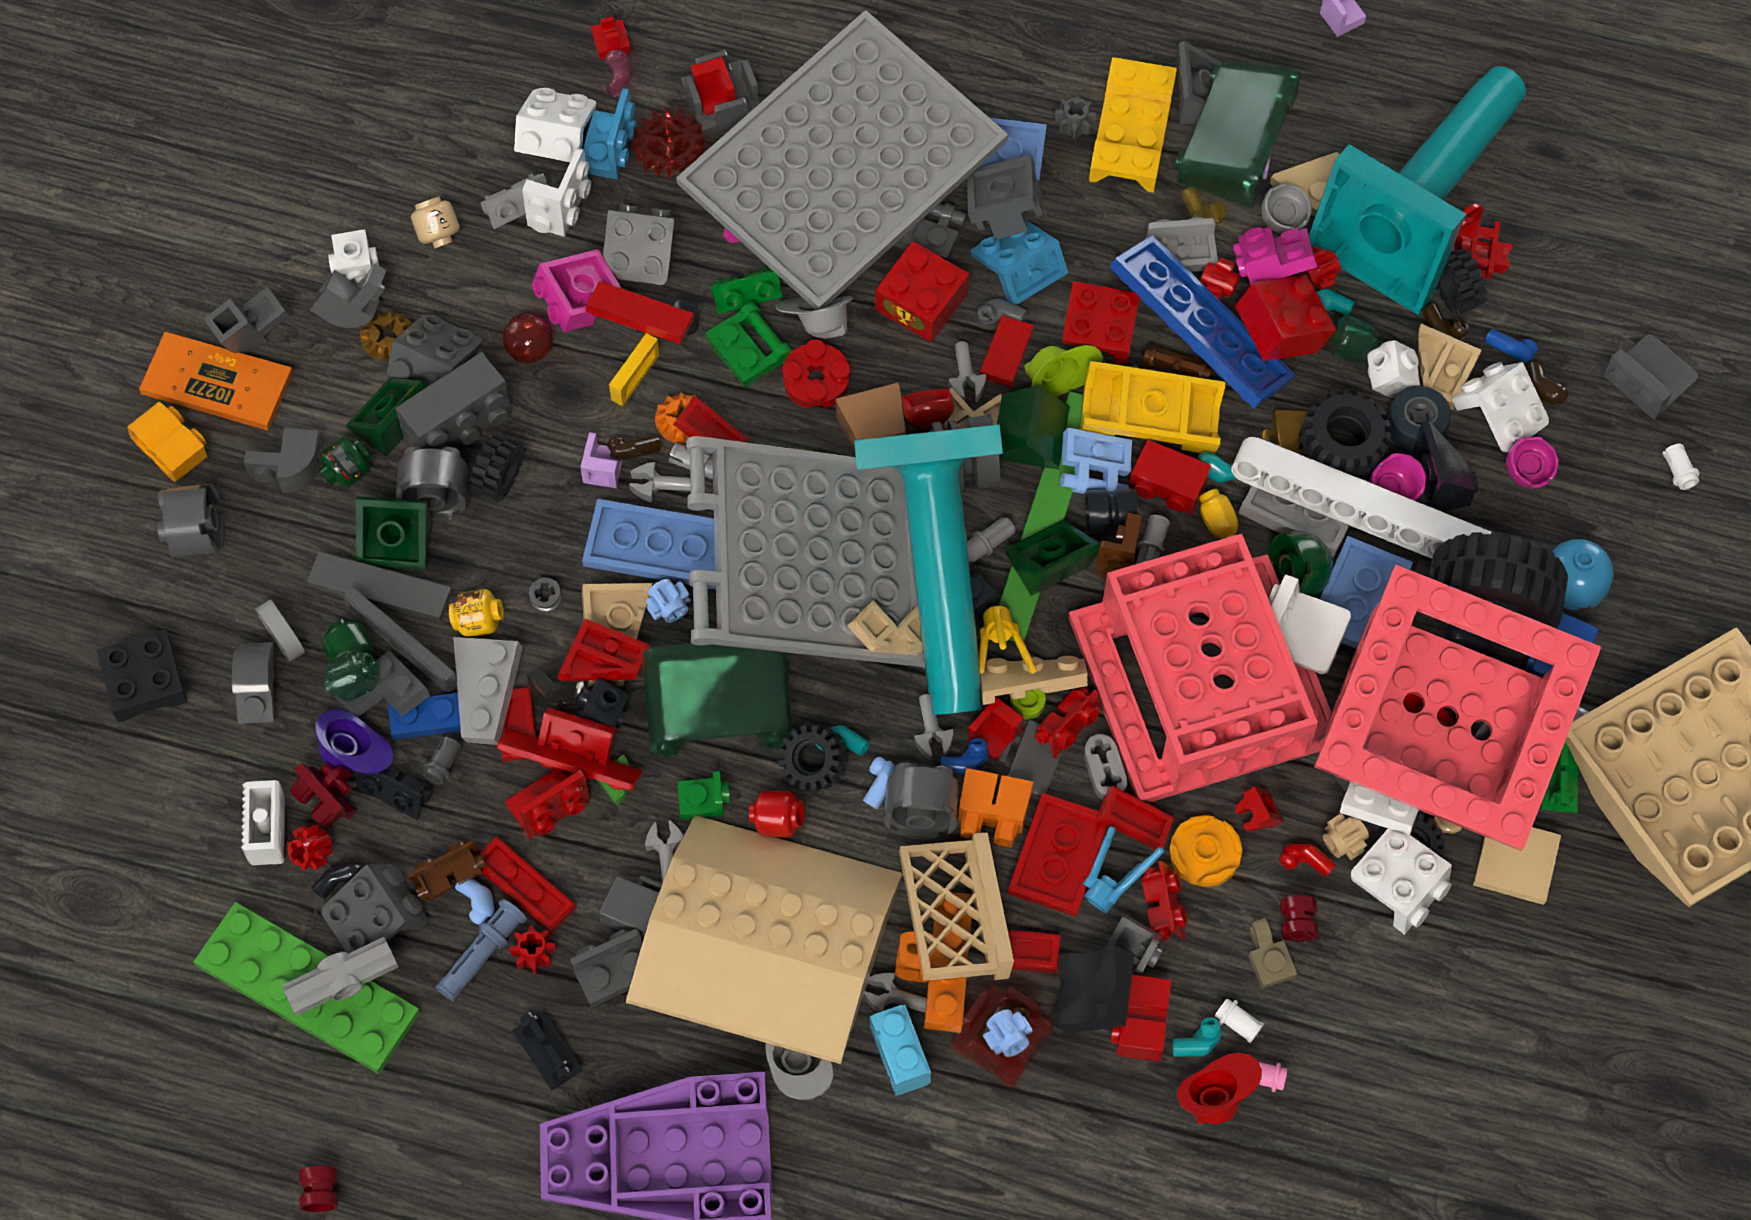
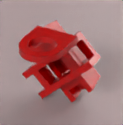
M1475 203L1463 211L1466 213L1465 218L1471 213L1473 214L1463 221L1451 252L1463 248L1467 252L1469 251L1472 254V259L1475 258L1478 262L1477 268H1481L1483 272L1481 277L1491 280L1493 272L1505 274L1509 268L1508 254L1512 250L1513 244L1498 242L1501 222L1495 221L1493 228L1480 226L1483 207L1481 204ZM1478 238L1490 239L1491 243L1480 242Z

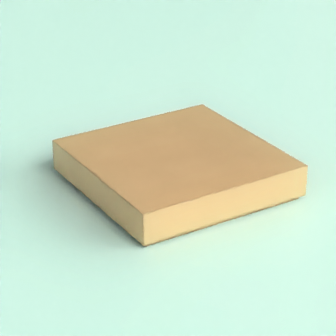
M1532 827L1522 851L1484 837L1473 886L1544 905L1549 892L1561 835Z

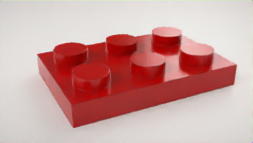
M1042 793L1010 882L1008 895L1077 917L1087 889L1083 882L1092 870L1108 828L1107 825L1096 820L1099 811Z

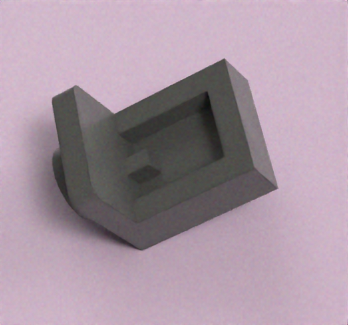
M1124 914L1106 947L1116 945L1134 954L1133 964L1137 966L1135 970L1142 974L1146 965L1152 968L1155 966L1164 949L1158 946L1163 935Z

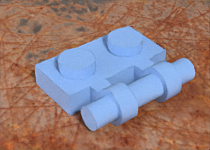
M1067 428L1063 432L1062 465L1074 467V475L1062 473L1060 486L1071 488L1072 492L1084 494L1086 490L1105 489L1109 494H1113L1115 489L1129 488L1127 484L1118 483V475L1126 476L1131 472L1132 440ZM1089 470L1103 472V480L1089 478Z

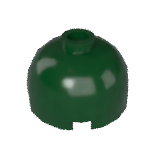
M1304 531L1287 532L1274 537L1269 546L1268 556L1270 561H1273L1274 571L1280 585L1286 574L1299 580L1300 593L1311 597L1319 595L1329 584L1334 565L1333 557L1326 545L1319 537Z

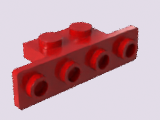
M549 707L543 715L539 738L508 729L497 743L498 750L506 752L513 758H527L537 761L549 769L559 768L572 773L581 770L586 780L595 779L607 783L610 787L617 790H633L641 779L643 772L641 769L610 760L616 728Z

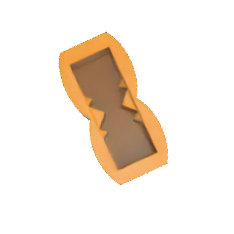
M158 402L127 426V429L135 444L171 480L177 482L207 458L204 448L207 443L195 428L189 430L182 424L184 419L173 406L167 408L161 402Z

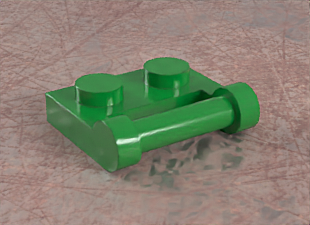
M755 302L747 303L738 313L705 333L707 342L743 388L784 364L788 355L793 351L788 343H783L763 319L760 315L761 309ZM750 323L772 350V353L765 357L742 327Z

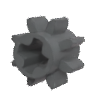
M1078 96L1068 101L1062 99L1061 110L1055 111L1054 120L1060 122L1059 133L1065 132L1067 135L1072 136V139L1083 133L1089 135L1090 125L1096 122V113L1091 112L1092 102H1086Z

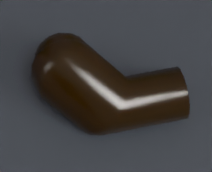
M1435 303L1426 306L1422 310L1430 328L1460 341H1463L1469 333V326L1464 320H1455L1453 323L1446 321L1438 305Z

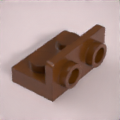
M1128 513L1126 526H1118L1115 543L1101 541L1096 576L1102 577L1106 581L1108 572L1133 565L1142 515Z

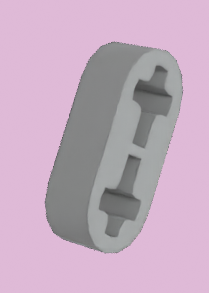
M268 600L255 608L261 622L289 662L305 653L300 641L272 600Z
M1104 734L1090 737L1085 745L1084 760L1094 792L1103 801L1109 788L1107 786L1102 787L1105 784V773H1109L1113 783L1119 782L1116 787L1123 791H1126L1127 777L1114 740ZM1096 746H1100L1103 751L1109 750L1106 752V764L1101 763L1098 754H1093Z

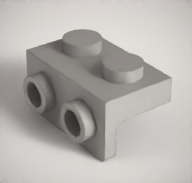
M1192 217L1188 220L1179 221L1161 219L1148 224L1146 239L1153 235L1190 272L1204 271L1208 262L1216 264L1218 261L1214 237L1216 226L1214 218Z

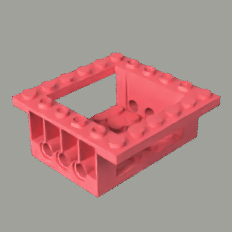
M1242 534L1108 572L1103 602L1069 612V621L1094 688L1098 691L1100 704L1135 797L1146 803L1321 751L1323 746L1319 742L1331 715L1330 707L1316 672L1297 666L1293 662L1269 602L1274 585H1280L1268 554L1252 558ZM1204 613L1209 621L1204 625H1195L1190 621L1189 616ZM1124 635L1129 637L1167 737L1162 759L1158 760L1113 638ZM1206 643H1213L1220 648L1221 653L1216 657H1208L1202 652L1201 647ZM1218 675H1227L1232 679L1233 686L1228 689H1221L1215 685L1213 679Z
M1395 564L1381 600L1369 616L1319 742L1323 746L1314 767L1522 851L1601 646ZM1416 611L1553 666L1545 675L1538 677L1411 626ZM1415 694L1421 698L1423 708L1420 712L1410 713L1405 709L1403 701L1406 695ZM1450 708L1455 712L1457 719L1454 726L1445 727L1439 723L1437 719L1439 709ZM1482 721L1489 726L1490 736L1487 740L1481 741L1473 737L1471 726L1474 722Z

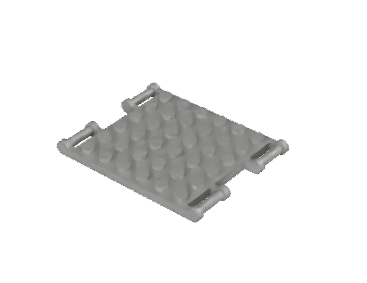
M693 436L686 439V451L690 453L691 494L687 496V506L689 509L696 511L714 510L715 571L695 570L689 573V584L693 587L694 629L691 630L692 644L701 646L709 644L918 666L925 669L923 652L918 655L871 652L847 626L873 600L896 625L918 605L902 476L897 470L892 467L857 470L856 457L701 436ZM704 453L712 454L713 494L705 493ZM708 586L716 587L717 629L709 628Z

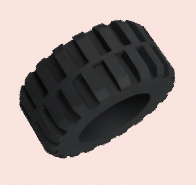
M1472 532L1468 536L1461 534L1453 539L1449 538L1435 550L1429 578L1557 629L1560 625L1568 583V573L1559 557H1555L1554 553L1549 549H1542L1538 543L1533 541L1527 542L1521 540V537L1513 535L1508 537L1491 532V534ZM1434 618L1435 621L1438 622L1440 625H1446V627L1449 625L1446 622Z

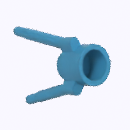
M1113 826L1109 827L1092 870L1083 882V885L1088 888L1084 898L1106 914L1118 898L1164 853V849L1159 847L1142 864L1138 863L1118 884L1106 875L1098 879V874L1116 831Z

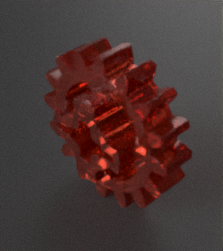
M665 108L664 115L660 116L655 110L651 111L652 119L648 120L642 117L641 127L634 128L635 138L632 139L633 150H635L636 161H643V169L645 171L654 167L655 176H659L662 170L667 171L668 177L673 176L674 170L682 173L686 165L690 166L696 161V158L703 154L702 147L705 144L701 125L694 124V117L692 115L683 118L681 109H678L675 115L670 114L669 108Z

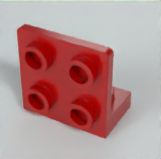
M1073 282L1062 342L1075 346H1095L1101 351H1107V355L1114 356L1112 364L1126 366L1139 296L1135 292Z
M558 768L507 799L505 803L530 840L536 835L543 836L549 833L556 826V822L567 815L572 817L584 810L590 798L586 778L581 770L573 774Z

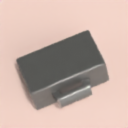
M1029 720L1025 725L1022 736L1016 737L1013 741L1018 743V747L1012 762L1006 760L1012 742L997 761L1009 768L1008 777L1033 781L1032 794L1041 797L1042 793L1047 794L1062 752L1056 758H1053L1050 744L1047 742L1045 745H1041L1034 737L1037 733L1036 728L1040 724Z
M643 875L638 878L636 883L616 876L599 911L600 923L619 931L638 929L641 940H644L649 919L663 883Z

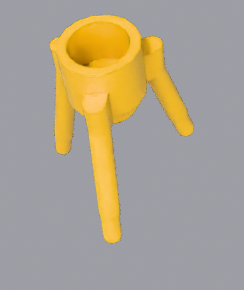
M993 606L987 609L983 614L984 627L979 630L981 638L979 650L980 675L985 671L989 640L991 639L993 642L999 643L1000 649L1004 650L1007 647L1006 641L1010 637H1013L1030 673H1036V667L1020 635L1019 626L1017 623L1012 622L1010 610L1004 606Z

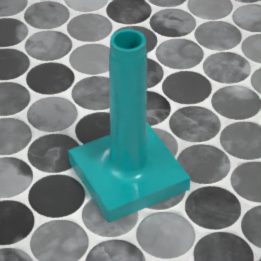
M1496 66L1489 69L1398 173L1349 144L1335 160L1309 234L1312 248L1318 246L1320 250L1333 251L1339 260L1341 269L1419 315L1433 297L1466 216V213L1445 202L1444 199L1517 110L1518 105L1525 98L1526 88L1520 76L1506 67Z
M1000 424L855 440L857 470L892 467L902 476L927 687L931 697L932 714H950L982 709L980 694L981 676L960 470L963 463L970 458L1003 454Z

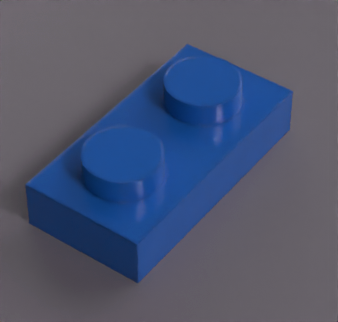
M458 693L430 696L402 717L388 703L390 730L393 740L461 731Z

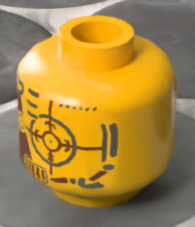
M487 589L461 592L455 597L454 603H451L449 606L450 623L455 631H459L461 635L467 638L492 634L497 630L499 620L504 618L503 604L500 599H495L491 591Z

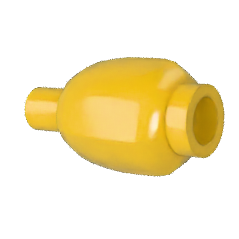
M1218 489L1202 494L1199 497L1201 502L1199 511L1209 532L1220 540L1235 536L1239 522L1228 497L1220 494Z

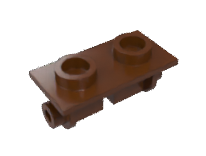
M1151 344L1145 351L1144 362L1141 368L1210 379L1213 368L1207 362Z
M473 840L469 842L462 841L452 845L447 850V854L435 860L427 859L415 866V871L407 874V876L417 887L415 889L421 901L427 898L431 901L453 889L448 876L454 874L458 884L461 885L482 874V869L487 867L482 855L479 854L481 852Z

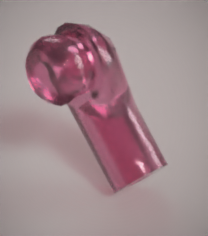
M616 49L608 52L605 56V63L609 64L608 67L614 73L605 90L613 97L620 96L622 88L626 87L633 76L627 54L622 50Z

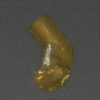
M1189 187L1181 193L1191 217L1214 218L1217 225L1226 216V207L1222 203L1204 204L1196 187Z

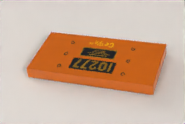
M164 332L139 391L144 396L269 431L293 376L292 367L239 352L232 353L225 348Z

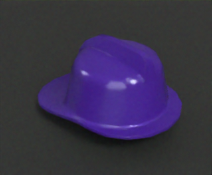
M330 710L323 713L317 719L315 732L319 741L320 756L325 763H329L333 768L345 765L348 769L356 772L373 774L386 770L392 763L393 752L388 742L353 713L344 710Z

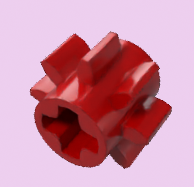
M1316 246L1312 249L1317 267L1300 272V275H1307L1315 288L1319 286L1323 290L1336 284L1334 278L1338 277L1337 273L1340 272L1341 267L1333 251L1320 250Z
M1220 258L1216 264L1208 262L1200 280L1219 300L1224 295L1231 298L1240 279V274L1233 270L1236 263Z
M314 824L308 828L303 825L292 831L294 839L287 841V852L290 860L295 865L301 866L302 870L305 871L311 867L316 870L328 864L325 857L332 854L333 850L332 840L325 830L319 829L318 825Z
M530 925L529 931L522 935L518 932L515 933L518 946L510 947L509 951L511 956H520L516 961L517 969L520 970L527 966L532 969L533 974H536L537 968L543 965L547 967L552 966L548 954L557 952L554 943H546L550 938L548 930L540 934L534 930L533 925ZM537 945L536 953L529 954L530 946Z

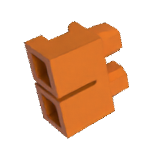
M966 768L958 821H961V837L972 840L973 834L981 833L982 826L996 828L993 843L998 846L1012 848L1017 834H1022L1034 782L1002 775L996 803L993 805L998 774Z

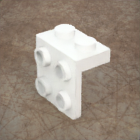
M551 88L533 90L516 115L514 151L571 162L576 149H582L584 127L596 109V101L588 99L582 94L567 95L557 93Z
M576 149L559 189L526 180L522 194L527 226L540 233L550 232L563 237L566 236L570 226H575L580 209L578 206L580 201L588 197L591 189V180L588 179L587 175L589 162L586 161L585 150Z
M1502 362L1495 363L1483 370L1485 375L1481 378H1475L1464 383L1461 386L1463 391L1451 398L1457 411L1481 407L1503 452H1508L1521 438L1532 437L1549 423V417L1523 362L1503 366Z
M1285 574L1281 585H1274L1269 602L1294 664L1319 674H1325L1332 665L1350 623L1351 613L1345 608L1300 593L1299 580Z
M1387 829L1352 869L1351 879L1395 911L1393 927L1405 935L1412 925L1417 928L1423 923L1429 913L1427 908L1435 899L1441 901L1446 896L1452 886L1449 882L1452 865L1411 835Z

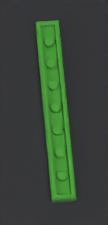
M1069 392L1066 404L1070 406L1066 429L1080 430L1082 394ZM1062 454L1059 470L1044 467L1021 540L1061 520H1065L1074 492H1072L1071 488L1060 486V477L1062 473L1074 475V467L1062 465ZM1012 566L999 606H1004L1010 610L1012 622L1018 624L1020 635L1025 643L1041 592L1031 596Z

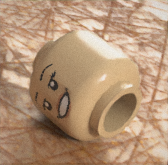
M440 196L416 204V210L413 211L410 217L418 240L423 244L432 242L434 248L453 242L451 235L459 231L460 225L451 202L447 200L441 201Z

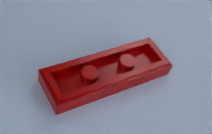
M599 281L586 303V312L680 345L694 321V313L601 281Z
M497 836L479 853L487 867L482 869V875L545 930H548L550 934L576 910V905Z

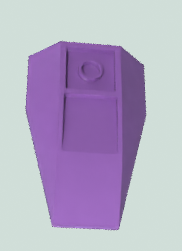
M765 1072L687 1077L540 1123L541 1199L652 1220H772L771 1140Z

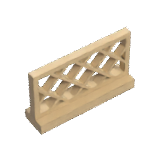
M988 833L973 834L972 840L900 846L899 854L923 981L992 974L994 980L1009 979L1014 959ZM965 853L966 864L960 871L944 861L949 854ZM923 856L933 864L923 874L911 866L910 857ZM938 867L954 877L946 888H943L929 878ZM959 881L969 887L973 893L966 903L951 893V890ZM923 884L939 895L931 906L917 898V891ZM944 899L960 909L952 920H949L935 910ZM965 913L979 923V928L973 935L957 925ZM929 917L946 927L937 938L923 930V924ZM950 931L967 942L958 953L942 943ZM973 946L985 954L986 963L972 964L963 956ZM935 949L952 960L947 967H930L929 957Z

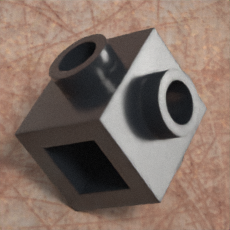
M598 677L589 688L584 685L574 702V705L578 706L575 716L619 728L628 713V709L624 708L629 694L620 690L616 684L604 681Z

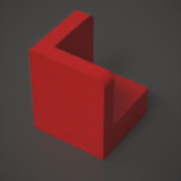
M722 57L691 66L693 82L699 94L705 115L714 114V107L716 105L736 100L734 87Z
M995 697V703L989 704L970 725L968 741L970 742L974 738L984 739L988 744L989 757L997 760L1011 742L1013 743L1022 732L1024 717Z

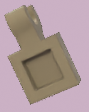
M1266 918L1252 922L1249 932L1257 949L1250 951L1248 957L1261 989L1296 978L1297 972L1284 940L1273 943Z

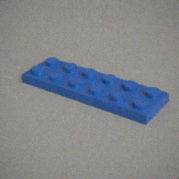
M1153 235L1115 258L1109 266L1122 282L1127 284L1148 307L1167 323L1170 329L1175 331L1196 354L1215 370L1218 376L1223 378L1254 409L1288 385L1296 376L1280 359L1263 361L1245 325Z

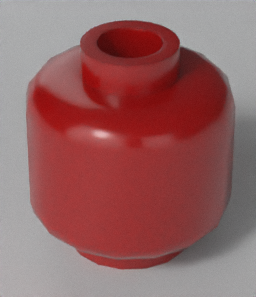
M764 790L758 795L756 802L750 804L749 821L751 824H755L761 836L788 838L793 836L797 829H801L804 824V803L802 800H798L796 794L792 791Z

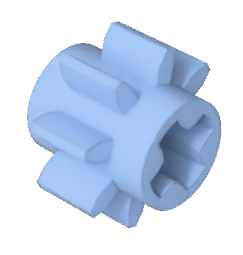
M663 579L655 583L648 590L650 598L646 599L647 609L654 620L663 617L665 622L671 623L680 619L688 611L686 604L690 602L688 598L690 594L681 581L673 585L670 579Z
M1002 1010L994 1014L987 1021V1027L990 1031L985 1033L983 1037L996 1055L1003 1052L1006 1057H1012L1027 1048L1029 1040L1026 1035L1033 1032V1030L1020 1012L1013 1015L1011 1010Z

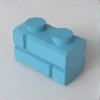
M899 1005L870 1016V1030L887 1075L890 1076V1083L895 1096L930 1084L931 1071L906 1005Z

